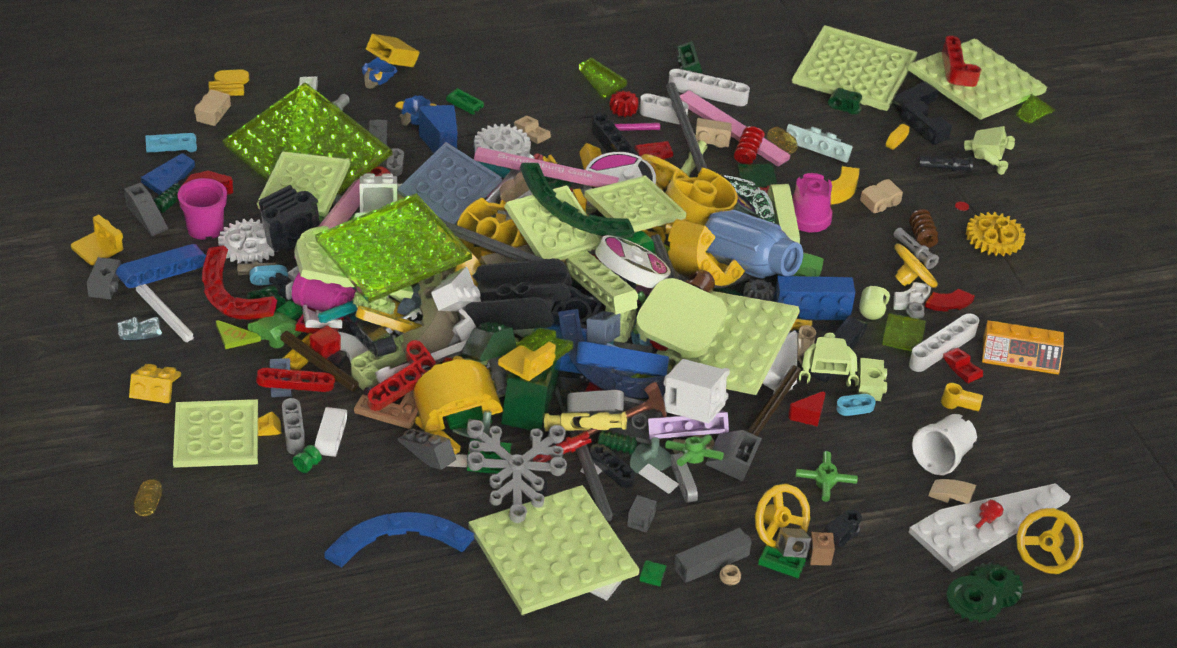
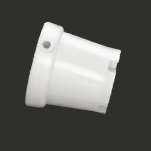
M951 414L935 424H929L920 428L913 436L912 441L913 454L918 463L925 470L935 475L951 473L961 462V458L973 447V443L977 439L976 430L969 420L965 422L961 419L962 415Z

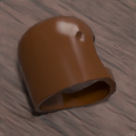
M702 269L692 272L689 280L685 281L710 294L715 287L713 276L708 271Z

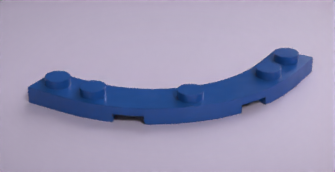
M411 512L392 513L371 518L352 527L324 553L325 559L342 568L360 549L375 541L376 537L384 534L388 536L406 534V531L419 532V535L440 540L463 552L474 540V533L447 519L434 515Z

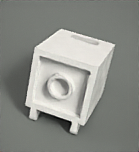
M371 173L360 176V212L397 210V176L389 173L382 174V176H375V174Z
M682 359L664 378V386L666 388L663 400L666 412L709 424L725 406V401L728 399L726 382L730 370L728 368L720 369Z

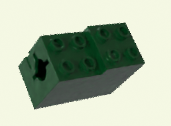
M525 334L521 346H525L532 351H536L548 342L555 344V360L552 366L530 381L510 372L507 380L501 424L528 429L529 431L532 429L542 430L544 416L549 411L550 401L558 382L564 343Z

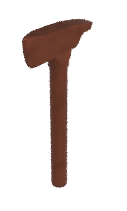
M657 382L648 385L644 389L649 396L648 400L624 411L626 412L627 419L651 409L662 412L663 417L667 418L665 403ZM591 428L589 430L582 431V433L587 431L589 436H591L602 430Z

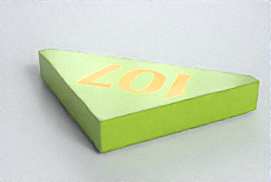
M219 320L216 321V327L225 349L261 341V337L257 333Z

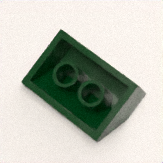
M491 321L480 323L479 327L473 329L461 351V356L483 362L509 353L517 348L512 327L498 324V322L491 323Z

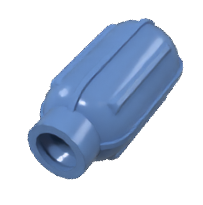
M736 210L712 213L708 217L705 226L716 238L706 252L711 253L718 262L729 265L734 259L745 270L744 273L758 278H765L775 274L792 276L800 268L803 260V248L798 242L792 241L779 225Z

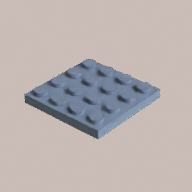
M445 142L397 191L399 195L431 216L457 225L463 211L474 201L480 198L485 199L502 182V179L493 171Z

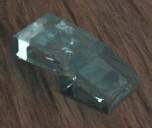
M135 317L117 323L121 339L138 340L162 335L158 317L138 322Z

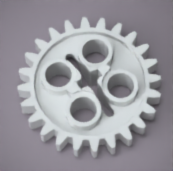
M494 124L493 128L488 125L487 129L482 128V132H477L474 148L475 152L478 147L519 156L521 152L530 153L531 141L530 137H527V133H522L523 129L517 130V126L510 128V124L507 127L501 124L498 127Z
M252 218L249 222L243 219L242 223L236 220L235 225L229 223V228L224 227V232H220L218 237V245L226 246L228 249L226 258H230L231 262L237 260V264L242 261L245 264H248V262L253 264L258 260L262 263L263 258L269 260V255L274 256L275 251L267 244L263 223H260V219L256 222H253Z

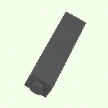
M737 528L676 554L674 570L685 583L749 556L751 539L740 528Z

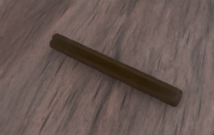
M289 331L281 334V341L325 373L332 374L335 380L347 389L354 392L359 387L358 381Z
M795 365L790 367L747 432L755 436L760 434L800 375L801 369Z

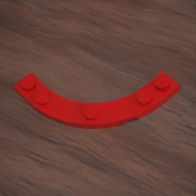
M225 245L208 248L202 271V281L205 288L204 293L210 303L222 314L236 319L248 320L272 317L277 304L274 296L242 299L234 298L226 291L222 276L228 249Z

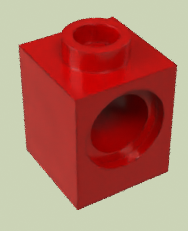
M328 325L309 336L310 347L325 358L341 349L340 334Z

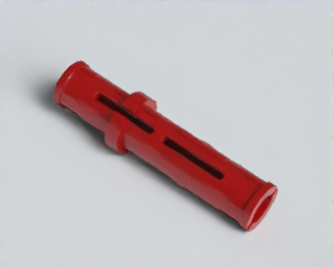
M585 431L572 438L567 437L565 441L553 446L562 447L563 454L573 453L576 451L575 449L588 443L590 444L592 441L589 438L588 432ZM538 454L533 458V462H547L553 458L550 455Z

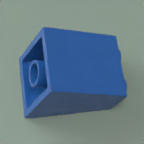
M454 105L419 106V136L433 153L445 142L457 149V124Z

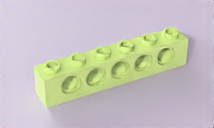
M588 251L566 259L567 270L570 276L613 313L619 314L637 308V291Z

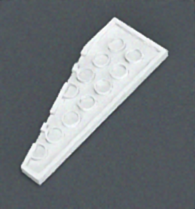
M1055 483L969 504L944 508L911 526L909 533L951 572H954L1016 534L1020 523L1028 514L1042 508L1057 509L1069 501L1070 495ZM990 499L1000 503L1004 508L1002 516L995 519L991 524L985 522L980 529L976 528L975 525L981 520L979 516L981 512L979 509L980 505Z

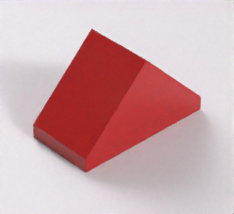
M822 391L791 403L788 418L792 421L818 426L825 392Z

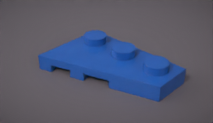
M182 153L142 176L141 182L160 195L173 184H177L181 179H184L195 167V162Z

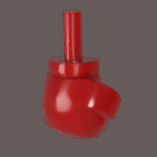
M991 499L982 503L979 507L981 510L979 514L981 520L975 525L976 528L980 529L985 522L991 524L995 519L1002 516L1004 512L1003 506Z

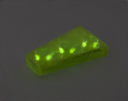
M589 58L579 65V70L603 99L627 86L625 78L593 58Z

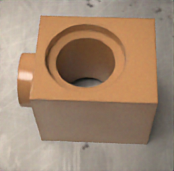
M812 532L811 548L809 549L810 565L831 566L835 550L833 533Z

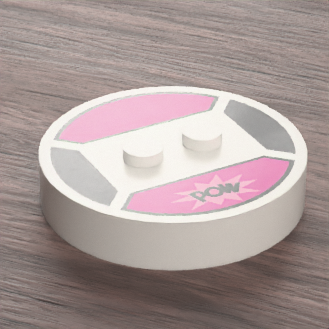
M611 152L600 155L593 159L585 169L586 171L618 177V182L647 176L656 185V174L653 167L641 157L631 153ZM584 185V192L597 187Z
M611 235L603 236L595 251L598 259L609 269L629 281L654 289L660 281L667 279L670 275L669 267L659 257L642 246L624 238Z

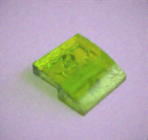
M889 313L882 345L912 351L915 346L922 342L926 321Z
M538 328L516 343L517 347L524 346L532 351H536L548 342L555 344V360L553 363L574 348L573 341L557 338L555 330Z

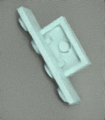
M788 124L784 136V141L843 162H848L853 146L841 142V139H838L836 134L829 132L827 134L821 133V129L816 127L803 129Z

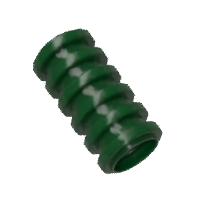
M173 184L154 199L160 213H164L179 201L178 191L181 185Z
M602 430L598 438V444H603L607 448L610 447L611 450L617 449L618 452L621 450L623 453L629 452V455H632L635 451L637 440L636 437L630 438L629 435L624 437V434L618 435L617 432L613 434L612 431L606 432V430Z

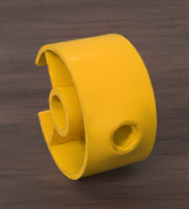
M703 167L698 177L687 178L685 175L682 178H677L680 172L677 169L665 192L686 212V219L682 220L704 226L712 213L733 210L738 200L736 190L729 181L716 172Z
M480 198L463 211L457 222V226L514 248L528 244L512 218L505 221L507 215L497 213V210L506 211L504 207L506 202L504 200L497 204L489 203L484 198ZM455 237L457 247L462 254L468 249L474 254L473 243ZM482 247L480 252V259L481 256L493 254L496 252H493Z

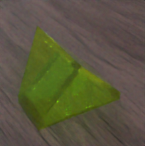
M1031 94L1017 112V116L1030 124L1057 110Z

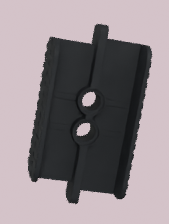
M554 258L480 265L476 273L480 280L477 288L480 291L481 302H471L467 304L465 310L472 318L476 327H479L480 323L485 321L505 324V326L512 327L513 330L551 327L554 323L551 313L555 301H567L570 299L571 292L567 285H572V279L564 262Z

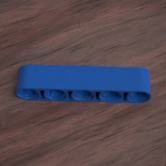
M191 244L124 263L117 268L116 275L127 288H134L199 269L204 266L206 255L197 245Z
M578 342L576 363L656 377L667 375L668 356L590 342Z

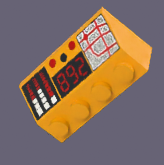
M987 320L983 336L982 363L1059 375L1064 346V332Z

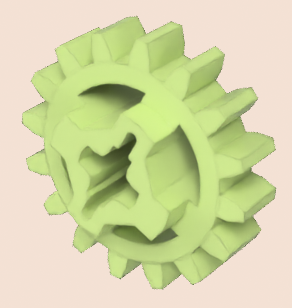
M358 290L355 292L353 304L357 308L358 306H365L390 315L393 314L395 302H392L391 298H387V295H381L370 290Z

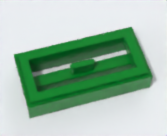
M458 88L446 96L447 102L472 115L475 114V111H479V107H484L483 101Z
M766 545L758 565L799 578L806 559L783 556L778 549Z

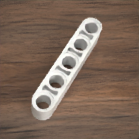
M672 69L669 73L668 83L674 82L680 93L690 90L699 97L737 106H745L748 103L750 88L746 84L681 69Z
M965 314L912 349L909 367L913 371L922 372L941 360L944 353L959 348L974 338L979 318L974 314Z

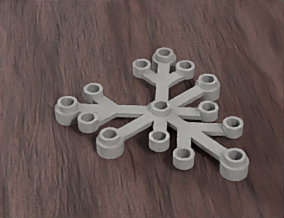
M471 420L467 426V433L471 438H478L482 442L476 440L470 442L468 449L470 454L468 455L467 465L473 471H478L482 467L504 468L498 474L490 477V486L500 489L491 492L489 500L491 504L499 505L502 502V498L513 490V505L510 508L509 517L514 523H521L525 520L527 514L526 507L522 505V492L532 499L531 504L536 508L542 507L545 500L542 494L536 492L543 489L544 480L541 477H537L530 470L551 471L555 476H560L566 471L567 462L562 458L563 448L560 446L549 447L553 443L558 444L562 442L566 431L560 425H553L549 429L548 437L541 441L542 431L540 429H532L530 432L532 449L523 455H511L500 446L502 434L500 427L492 426L488 436L483 432L484 424L481 421ZM480 452H495L503 460L484 459ZM538 454L550 455L553 458L550 463L529 462ZM512 474L513 479L501 487L502 481ZM521 475L531 482V487L521 479Z

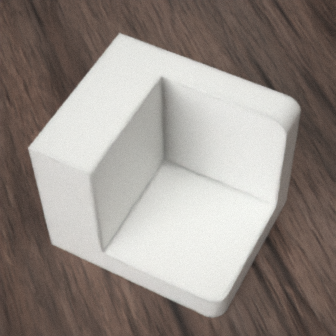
M461 308L458 311L462 320L454 325L452 331L463 342L468 340L476 326L472 318Z

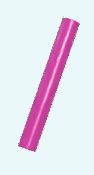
M660 123L614 124L619 131L660 130Z

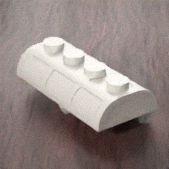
M795 330L788 333L763 381L765 386L774 391L790 367L793 365L797 366L798 333ZM797 379L792 385V387L789 389V391L792 390L793 386L797 384Z

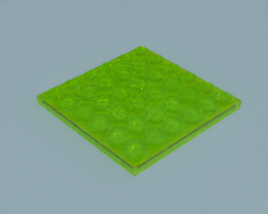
M417 193L315 234L317 243L368 303L472 259L470 250Z

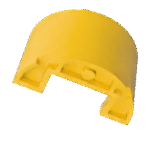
M680 219L674 221L668 237L670 242L668 256L673 268L679 274L689 278L690 274L696 270H706L713 276L715 285L725 286L735 282L745 272L736 260L733 259L729 265L718 262L711 253L706 252L716 238L706 226Z
M457 358L443 364H436L418 380L414 388L416 406L424 431L427 433L445 429L443 416L481 406L482 413L488 410L492 412L491 415L503 412L490 371L485 365L477 361Z

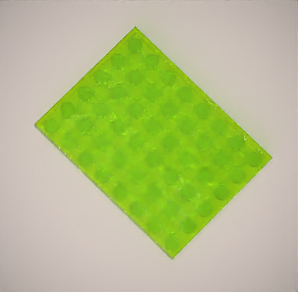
M306 82L223 140L224 145L267 181L282 151L349 159L351 165L337 195L351 186L360 176L370 172L393 155L392 149Z

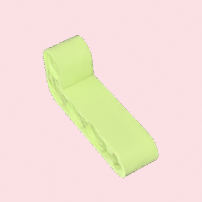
M789 184L770 185L766 195L767 210H772L774 223L779 225L792 241L800 244V235Z
M403 334L394 338L396 352L376 358L368 350L351 360V377L359 382L358 386L363 391L366 387H375L379 384L375 374L378 370L387 366L392 369L407 361L402 348Z

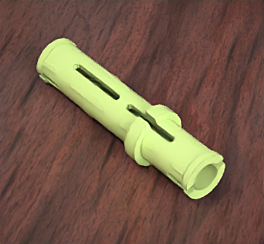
M698 141L703 155L707 149V144L704 141ZM689 152V157L681 168L688 176H690L696 166L691 152Z

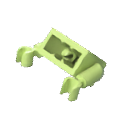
M1004 126L978 130L973 140H965L964 147L965 150H973L976 159H985L993 166L997 165L996 171L1003 175L1008 168V163L999 160L1002 159L1005 148L1013 149L1015 139L1012 136L1006 137Z
M826 333L824 337L817 338L816 344H812L805 351L802 362L803 371L799 375V382L803 375L808 377L807 384L810 382L811 375L809 369H811V372L848 375L850 372L846 385L848 387L851 385L850 379L855 381V387L858 385L860 379L855 373L857 371V356L847 346L844 339L835 338L833 333Z

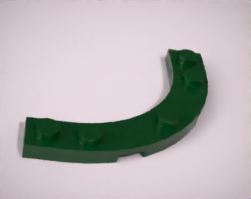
M521 163L519 168L530 192L545 209L559 218L561 222L595 235L633 237L635 231L629 218H604L591 214L585 216L578 213L579 209L566 201L562 203L556 197V193L544 177L539 163Z

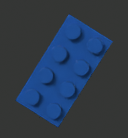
M778 276L773 302L799 306L800 312L797 319L846 320L848 316H851L855 297L853 277Z

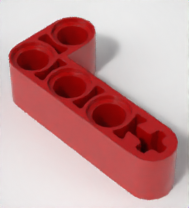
M947 36L942 49L946 80L954 85L977 86L982 69L977 65L965 64L960 39L955 36Z
M413 340L407 344L405 358L410 365L369 391L367 405L371 410H382L413 390L418 380L429 371L422 369V366L428 365L432 369L436 365L434 358L420 341ZM418 350L419 354L414 355L410 351ZM411 375L415 379L412 381H408L405 379V377ZM390 386H396L398 390L390 391L388 388Z

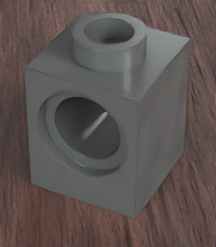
M637 495L628 513L627 527L647 533L655 517L657 501Z

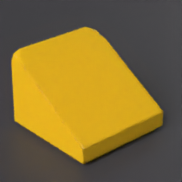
M273 412L258 418V436L281 434V421Z

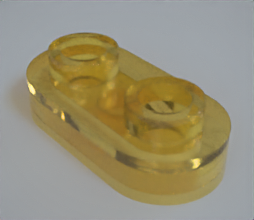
M774 127L768 131L767 137L769 142L788 154L797 150L796 138L782 128Z
M150 479L141 484L134 500V509L138 515L149 516L155 512L162 495V486L159 481Z

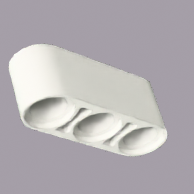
M643 94L641 96L639 109L641 115L680 124L670 98L653 94ZM682 102V103H683V106H684V108H685L686 114L688 115V107H689V106H688L687 103Z
M326 407L315 442V447L321 455L336 457L346 425V409Z

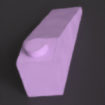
M720 410L709 424L679 415L667 416V418H649V439L653 437L670 438L729 432L728 412Z

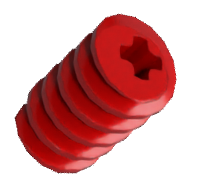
M753 126L744 128L734 152V157L739 163L752 164V161L756 159V154L763 141L762 138L765 136L763 130Z

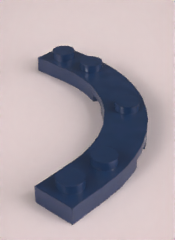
M578 309L558 312L566 351L575 367L587 380L601 390H620L624 392L625 397L633 399H649L644 389L648 385L657 382L662 397H664L666 388L664 386V378L666 375L651 378H631L617 375L607 368L576 363L578 342H585L581 331Z

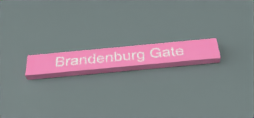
M482 147L477 148L474 156L475 161L521 171L519 167L522 162L539 163L544 176L597 188L618 183L619 180L618 177Z

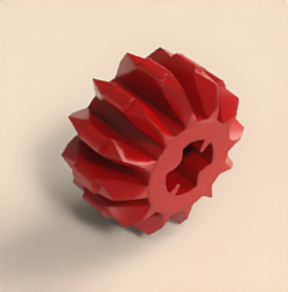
M616 91L610 98V110H612L613 114H618V117L632 116L637 111L638 98L635 94H630V91Z

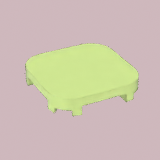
M674 278L664 279L654 287L642 305L636 318L635 327L640 334L641 340L646 342L650 339L682 354L681 359L688 360L689 358L699 356L703 358L721 326L724 325L727 308L724 302L715 295L682 280Z

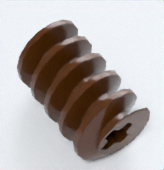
M920 209L912 213L909 218V224L917 242L928 248L935 246L938 243V231L932 221L930 212L926 209Z

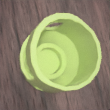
M869 286L863 289L859 304L860 313L870 320L881 318L886 311V304H888L890 298L889 292L878 286Z

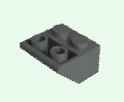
M744 430L720 433L712 450L723 452L724 457L722 460L708 457L705 465L743 481L762 438Z

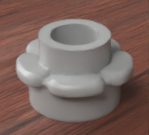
M913 302L907 308L906 313L912 319L922 318L925 315L924 306L921 303Z

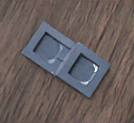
M290 358L270 359V368L290 370ZM281 378L286 381L290 380L289 378ZM271 388V397L292 396L291 389Z

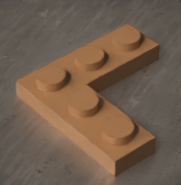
M414 389L404 396L400 405L391 403L382 410L373 411L367 405L368 396L362 394L354 407V413L407 429L412 428L416 421L415 418L419 415L414 399Z

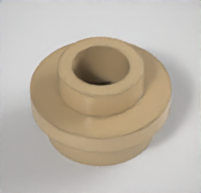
M726 565L721 569L719 577L723 583L735 585L740 581L741 573L735 565Z

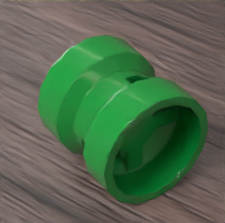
M313 445L306 446L302 453H298L293 457L295 467L302 473L309 472L313 465H317L322 460L321 453Z

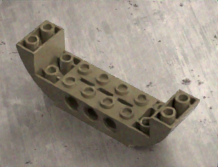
M394 232L392 241L394 251L400 254L403 263H407L410 269L416 267L418 270L417 281L420 285L418 294L422 302L420 310L423 314V319L421 320L422 327L403 333V351L406 353L407 344L413 340L420 341L430 354L447 348L454 336L453 327L460 321L459 311H438L431 292L448 275L454 273L453 266L437 245L433 246L422 235L412 232ZM418 350L410 351L414 355L419 354Z

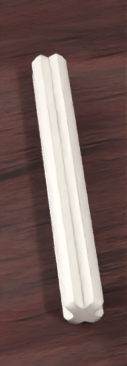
M146 284L136 287V291L185 342L193 340V333Z

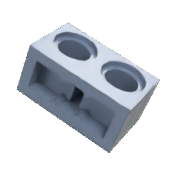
M601 311L587 318V342L605 345L607 342H611L620 336V313L615 314L613 312Z

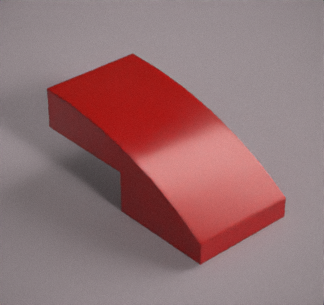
M956 348L943 354V358L950 368L965 382L970 383L983 377V370L970 362V355L961 349Z

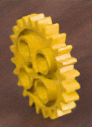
M987 212L986 215L980 213V216L975 215L974 219H970V222L967 224L966 235L967 240H970V244H975V249L981 248V252L986 250L988 255L992 252L995 256L998 253L1005 256V253L1011 255L1012 252L1017 253L1018 249L1021 250L1025 240L1024 228H1020L1021 224H1015L1016 219L1010 220V216L1005 218L1003 213L998 216L996 212L993 215Z

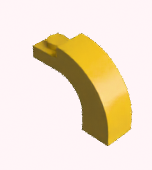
M842 166L840 177L835 181H831V205L842 203L854 195L857 188L859 168Z

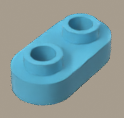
M283 265L254 267L249 272L250 281L258 286L270 285L272 283L269 282V278L275 277L276 273H281L288 278L287 268Z
M869 394L843 396L838 399L836 410L844 416L866 414L874 410L876 401Z

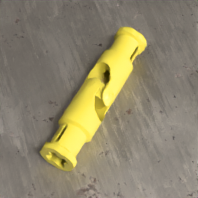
M598 412L594 415L589 413L549 415V413H545L544 428L545 431H549L553 425H560L565 431H584L591 428L597 430L622 428L626 430L627 415L626 412L621 414ZM581 416L579 422L581 427L575 426L573 422L574 417Z

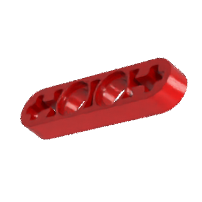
M261 368L257 372L256 382L262 387L329 392L333 390L335 377L330 373ZM281 378H289L290 380L286 381ZM302 379L309 380L310 382H303Z

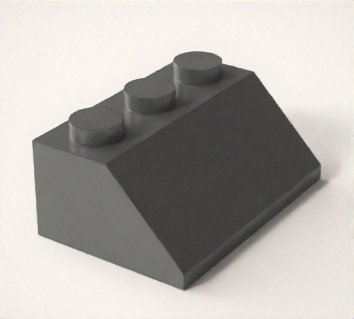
M624 396V411L644 403V401ZM655 409L646 410L628 418L626 430L610 428L606 432L612 431L613 434L615 432L618 435L624 434V437L627 435L630 438L636 437L637 442L651 445L648 419L663 417V414Z

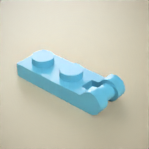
M193 133L146 136V152L177 150L195 152L197 150L196 135Z

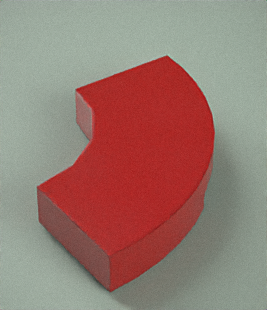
M960 289L949 294L933 292L926 301L925 307L947 312L948 309L960 310L969 306L974 301L975 296Z

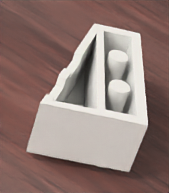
M467 267L448 275L431 292L438 311H458L461 308L465 310L467 304L481 302L480 291L474 285Z

